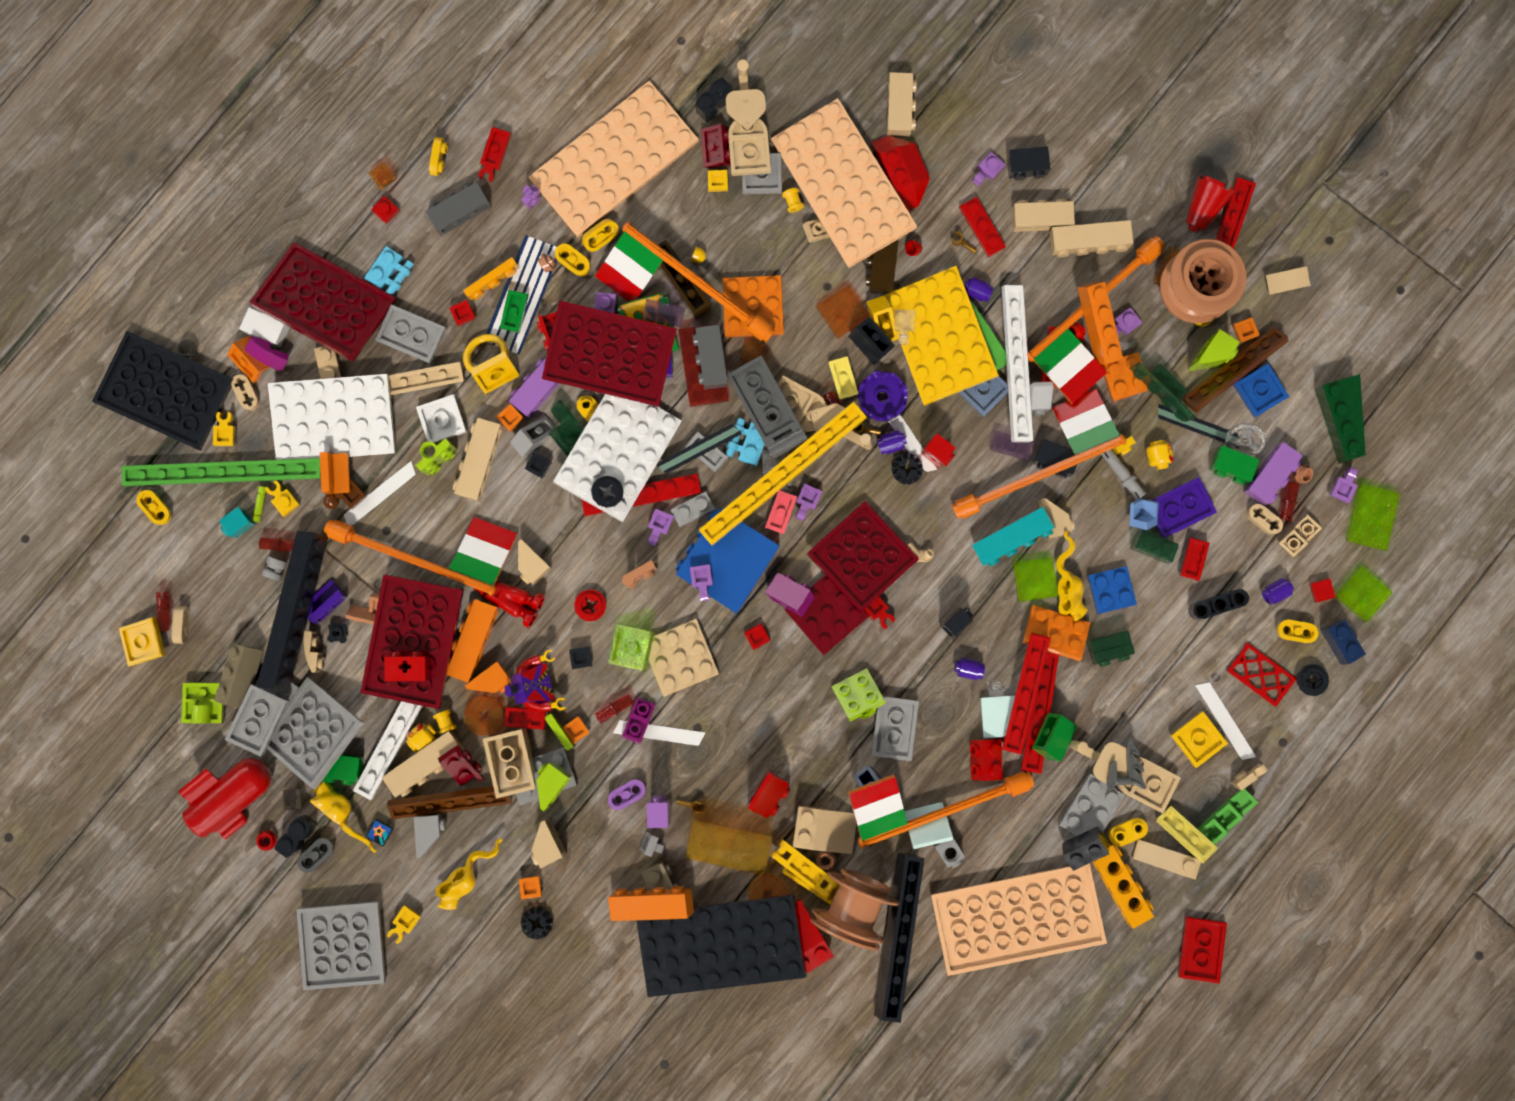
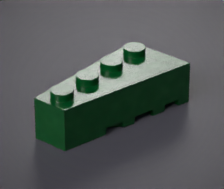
M1360 374L1317 387L1315 389L1316 396L1338 464L1365 456Z

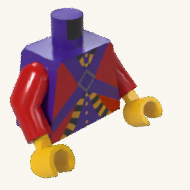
M546 650L542 656L536 655L524 660L516 669V674L511 676L512 684L505 686V694L508 697L515 696L517 704H524L525 708L534 712L552 711L553 708L559 711L565 710L566 707L560 708L557 705L559 701H566L564 698H558L556 702H552L555 698L547 664L543 663L545 660L548 662L555 660L556 657L550 660L546 658V654L553 650Z

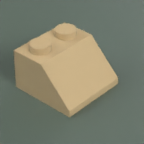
M550 817L540 823L531 849L533 853L531 858L536 866L539 865L540 869L567 854Z

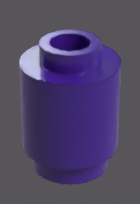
M974 276L972 279H967L964 285L968 296L981 302L983 300L988 302L994 287L990 286V283Z
M899 430L882 435L880 439H877L881 454L887 453L888 455L905 449L904 445L907 444L904 432L899 433Z
M1281 578L1266 586L1265 590L1261 593L1267 604H1277L1292 596L1294 587L1288 579Z
M961 657L960 661L956 660L954 667L957 677L971 680H982L985 671V664L978 660Z

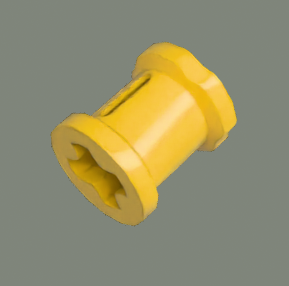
M791 188L782 193V197L786 199L789 207L787 209L788 213L800 211L805 207L804 203L800 201L798 188Z
M450 709L433 715V718L437 720L440 735L457 728L450 717Z

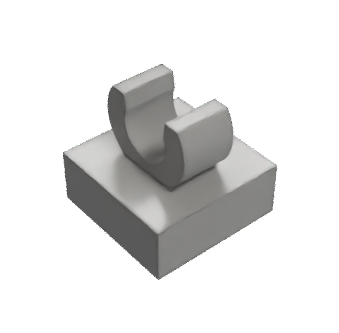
M646 831L639 850L644 855L652 857L654 851L662 854L664 845L657 842L659 838L655 834Z

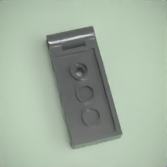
M762 355L727 374L773 459L808 440ZM775 415L776 419L770 420V417Z

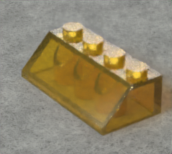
M694 818L686 858L764 875L773 835Z

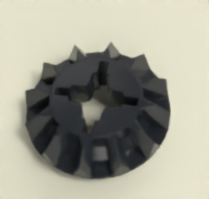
M904 453L894 459L892 474L898 482L909 485L917 482L922 476L923 465L917 455ZM907 460L910 467L916 468L909 472L908 477H906V471L901 469L906 465Z
M612 476L598 478L591 488L592 499L598 506L605 508L615 507L622 500L624 493L620 481ZM612 485L611 494L613 496L608 495L603 499L604 492L602 489H607Z
M1306 665L1297 673L1296 683L1299 686V690L1305 693V695H1321L1328 687V674L1319 665ZM1311 674L1313 678H1319V680L1313 682V686L1311 683L1306 682L1307 679L1311 678Z
M542 907L528 909L521 918L522 932L531 939L545 938L553 927V918L549 911ZM541 916L540 924L542 927L532 930L533 923L531 920H536Z

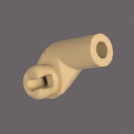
M912 542L907 545L919 558L917 562H929L934 557V552L931 549L918 550Z

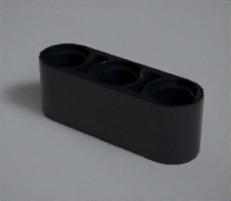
M1243 589L1232 590L1192 603L1189 606L1188 613L1192 619H1206L1247 605L1249 595ZM1236 593L1239 594L1241 597V602L1239 604H1237L1234 601V595ZM1217 599H1219L1222 602V608L1220 610H1218L1215 607V601ZM1198 605H1200L1203 608V614L1201 616H1199L1196 613V607Z

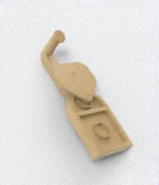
M742 59L737 63L740 90L732 91L726 97L727 114L735 120L729 128L731 175L771 173L768 131L766 125L759 119L766 111L765 95L758 89L749 90L747 74L749 64L746 60Z
M782 376L778 383L780 390L805 432L819 431L845 409V407L839 404L827 406L819 394L785 376ZM851 431L844 437L867 450H870L873 446L869 434L859 435Z
M1070 741L1069 747L1096 761L1093 766V774L1098 780L1107 784L1111 761L1117 762V777H1127L1125 747L1115 742H1109L1103 746L1099 753L1088 747L1084 741ZM1135 756L1144 768V772H1140L1137 768L1135 770L1143 778L1146 789H1141L1136 785L1117 786L1124 794L1163 814L1181 777L1145 758Z

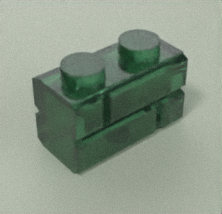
M1141 529L1137 531L1130 549L1169 564L1173 562L1179 544L1173 541L1169 542L1166 538Z
M1122 631L1087 641L1093 665L1099 664V667L1110 665V660L1118 659L1121 662L1131 659L1130 655L1135 654L1129 631Z

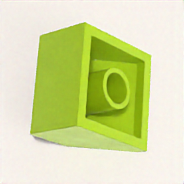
M1219 329L1208 338L1188 370H1202L1217 367L1224 362L1227 363L1238 353L1239 349H1237V346L1240 342Z
M554 761L549 764H543L537 772L540 775L536 781L540 809L542 811L550 808L573 777V775Z

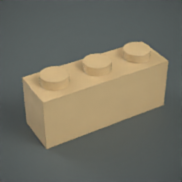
M890 72L887 136L910 137L911 131L915 130L916 119L912 118V111L916 110V99H913V92H916L917 80H913V73Z
M1058 199L1056 202L1038 200L1036 203H1029L1027 200H1021L1012 207L1013 232L1050 231L1052 227L1075 225L1074 201Z

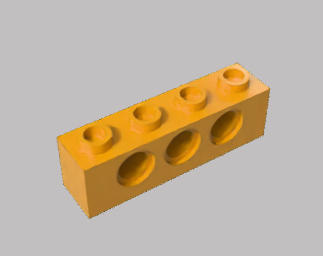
M1108 843L1109 855L1092 863L1128 926L1134 929L1153 918L1154 915L1151 911L1154 909L1149 900H1144L1141 895L1143 889L1137 881H1133L1131 877L1133 872L1128 864L1122 862L1121 857L1123 855L1119 848ZM1111 862H1116V870L1109 872L1108 865ZM1125 879L1127 886L1125 889L1120 890L1118 884L1121 880ZM1135 897L1137 904L1135 907L1130 908L1129 900Z

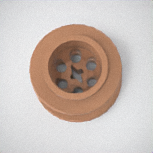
M1201 239L1191 242L1169 261L1162 272L1160 280L1162 301L1168 311L1182 321L1205 323L1215 320L1224 314L1226 310L1234 306L1242 297L1247 283L1245 264L1237 251L1222 241ZM1195 267L1200 268V273L1195 271ZM1208 271L1213 272L1214 277L1209 276ZM1212 284L1216 285L1218 290H1213Z
M841 868V873L827 872V875L839 883L829 910L812 909V913L815 916L811 917V923L824 932L847 943L864 949L878 951L880 948L878 943H884L885 941L880 934L872 929L883 903L893 906L900 905L899 901L890 895L893 889L874 878L851 869Z

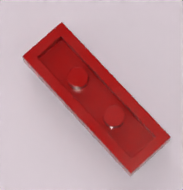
M977 197L959 207L988 258L1006 248Z

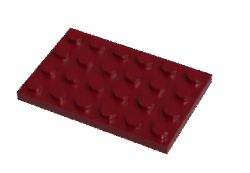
M293 242L249 303L255 309L354 362L385 318L390 305H394L396 302V297Z
M559 300L542 379L659 407L677 328Z
M383 574L360 693L440 709L464 590ZM422 651L423 655H430L429 680L385 681L384 657L391 655V652H403V655H411V652ZM403 664L407 669L411 668V665Z

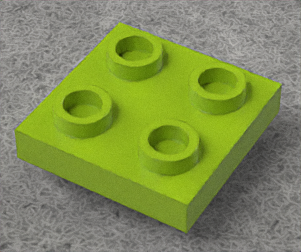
M446 438L438 445L430 441L425 442L420 447V454L423 459L415 466L427 476L435 475L445 461L449 462L455 457V452L458 449ZM434 447V455L427 456L428 448Z
M867 668L831 686L850 722L859 717L861 719L868 718L876 712V708L886 704Z
M183 683L181 723H224L225 705L215 701L216 691L220 683Z

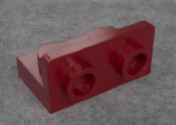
M718 124L700 129L704 168L709 169L721 165L731 167L729 128Z
M456 745L437 758L441 766L460 786L474 777L479 781L483 780L481 765L477 761L473 762L470 753L466 749L462 750L459 745Z

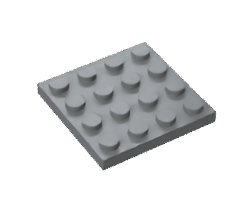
M307 677L289 701L267 750L310 788L316 789L363 726L364 722L312 678Z
M379 901L300 907L296 909L303 990L384 984L386 982Z

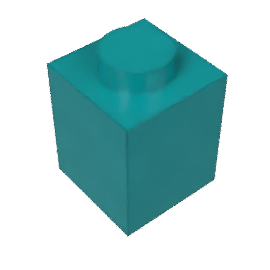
M240 507L235 508L219 520L222 525L220 527L221 531L227 537L230 536L232 538H238L256 525L245 509Z

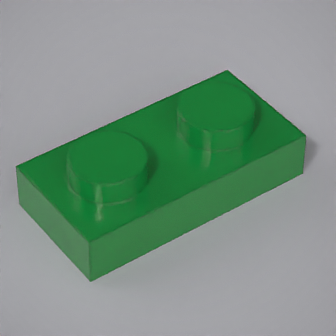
M508 290L500 324L501 330L520 333L529 297L528 294Z

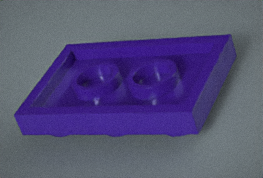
M1199 477L1151 500L1158 502L1156 528L1162 539L1217 513Z

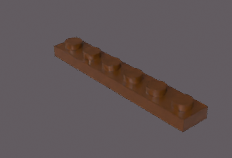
M1274 326L1182 397L1183 402L1194 412H1199L1289 342L1288 336Z
M491 786L388 800L387 808L391 819L511 804L512 797L509 795L496 798L494 787Z

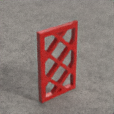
M1248 642L1245 643L1243 649L1227 669L1229 674L1274 707H1277L1297 680V678ZM1248 649L1253 651L1257 659L1246 660V651ZM1261 661H1266L1272 665L1274 671L1263 673ZM1257 662L1259 674L1249 675L1247 663ZM1243 664L1245 676H1240L1233 671L1236 665ZM1280 673H1283L1290 679L1286 685L1280 686ZM1274 674L1276 686L1266 688L1264 676ZM1260 676L1262 688L1258 689L1253 686L1249 678ZM1277 689L1278 697L1275 701L1267 696V690Z

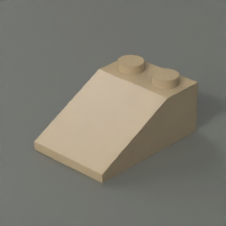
M527 728L483 739L496 798L536 789L532 751Z
M798 805L792 846L809 850L852 854L856 831L854 813Z

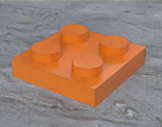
M1139 352L1124 356L1122 360L1113 363L1101 364L1107 371V374L1103 377L1112 402L1151 390Z

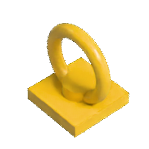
M494 334L480 335L471 340L466 346L463 353L464 366L472 374L484 394L520 376L508 357V346L501 337ZM493 342L500 347L501 353L476 367L472 364L471 354L479 344Z

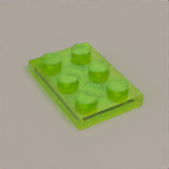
M1363 483L1359 484L1346 542L1380 551H1387L1401 493Z

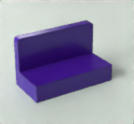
M330 580L313 595L309 611L310 616L308 618L312 623L319 624L347 598V595L334 581Z

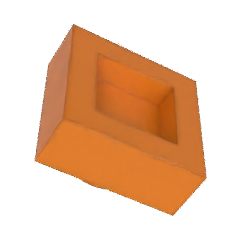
M1252 317L1232 325L1240 343L1260 335Z
M511 404L496 416L510 432L525 419Z
M580 716L562 727L573 744L590 733Z
M540 876L519 879L521 899L542 897Z

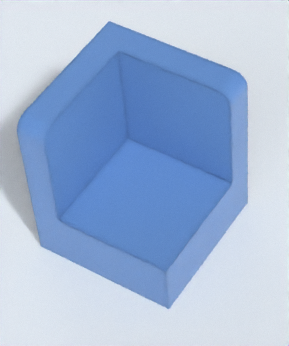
M1140 498L1131 503L1129 526L1148 530L1157 525L1158 502Z

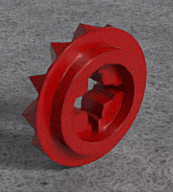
M591 589L581 592L575 599V612L585 621L598 620L604 615L606 610L604 596L600 592ZM586 598H588V600H590L591 602L598 601V603L594 605L595 613H593V611H591L590 609L583 610L585 606L588 605Z

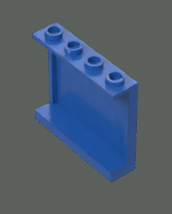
M719 507L717 511L713 510L708 520L710 521L723 509ZM743 522L738 524L713 546L699 531L697 537H699L696 544L692 543L686 551L689 555L685 561L681 559L675 568L678 571L676 575L692 585L690 567L710 564L713 585L707 586L708 595L736 614L780 548L779 545Z

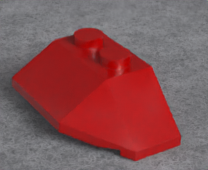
M889 135L871 142L880 167L885 170L891 185L906 209L910 211L919 207L930 177L916 144Z

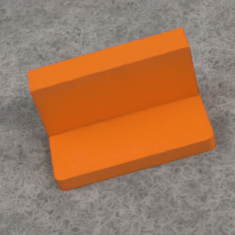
M247 336L233 342L227 356L252 383L259 381L262 373L271 367L258 361L245 351V346L251 337Z
M319 452L322 493H350L349 455L347 453L331 454L329 452Z

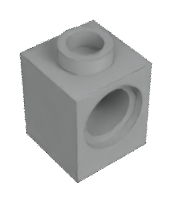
M954 838L951 841L933 845L948 868L950 866L952 868L959 866L963 862L962 859L965 858ZM954 848L955 855L952 858H947L945 856L946 849Z

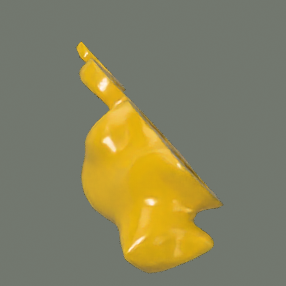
M1064 531V537L1069 542V548L1056 561V568L1062 575L1058 583V594L1060 597L1058 608L1060 614H1071L1074 621H1077L1086 614L1088 609L1082 602L1084 593L1082 579L1064 568L1065 560L1073 554L1076 547L1074 539L1069 536L1068 531Z
M322 782L313 790L316 797L312 798L310 802L331 820L338 823L347 834L364 842L374 853L377 852L373 847V843L368 838L355 832L347 825L351 804L346 797L335 792L332 784Z
M501 837L495 842V847L492 851H474L467 858L464 867L454 870L443 883L436 887L435 893L441 899L438 904L439 908L445 910L456 909L459 899L474 889L476 885V877L472 866L474 861L480 857L490 859L496 856L499 852V845L503 841Z

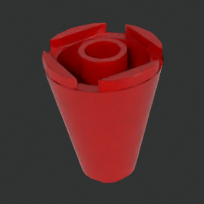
M1199 175L1186 219V224L1189 225L1187 229L1195 233L1204 231L1231 199L1235 191L1231 187L1229 190H1226L1224 188L1225 184L1208 176L1202 178Z

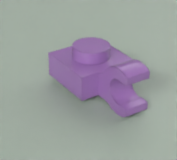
M990 152L978 165L977 168L980 172L974 177L972 182L979 186L987 177L992 181L1006 164Z
M533 184L530 188L526 185L522 190L524 197L521 199L523 205L529 210L533 206H537L541 200L540 190Z
M1131 308L1114 319L1117 334L1122 332L1125 336L1142 324V321Z
M1353 467L1347 468L1343 478L1337 477L1329 495L1347 504L1350 503L1358 486L1353 483L1358 470Z
M804 483L796 503L801 505L796 519L804 521L808 509L815 510L823 491Z
M655 509L648 528L653 530L648 544L656 546L660 534L667 535L674 516Z
M710 564L690 567L692 587H699L700 600L708 601L707 586L713 585Z

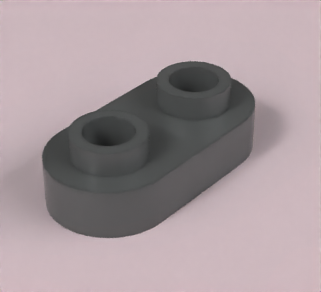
M326 837L316 840L299 856L297 861L299 869L306 873L316 870L333 854L335 848L333 841ZM323 844L327 845V851L322 850ZM308 858L312 859V865L307 864Z

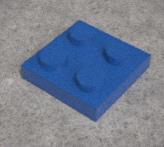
M1269 364L1233 384L1253 418L1289 397Z
M1127 566L1087 576L1097 614L1137 605Z

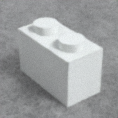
M248 308L239 329L246 334L271 342L270 344L281 348L290 327L257 309Z

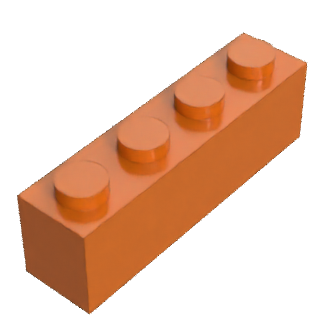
M1093 282L1077 287L1094 358L1102 365L1122 360V351L1106 283Z
M476 599L469 603L466 611L468 617L466 621L462 622L459 632H461L459 640L456 639L453 644L452 651H454L452 659H450L448 676L467 683L473 680L500 608Z
M675 886L672 889L656 887L652 890L636 888L633 891L621 888L616 889L608 897L611 921L686 919L694 913L691 888L684 889V886Z

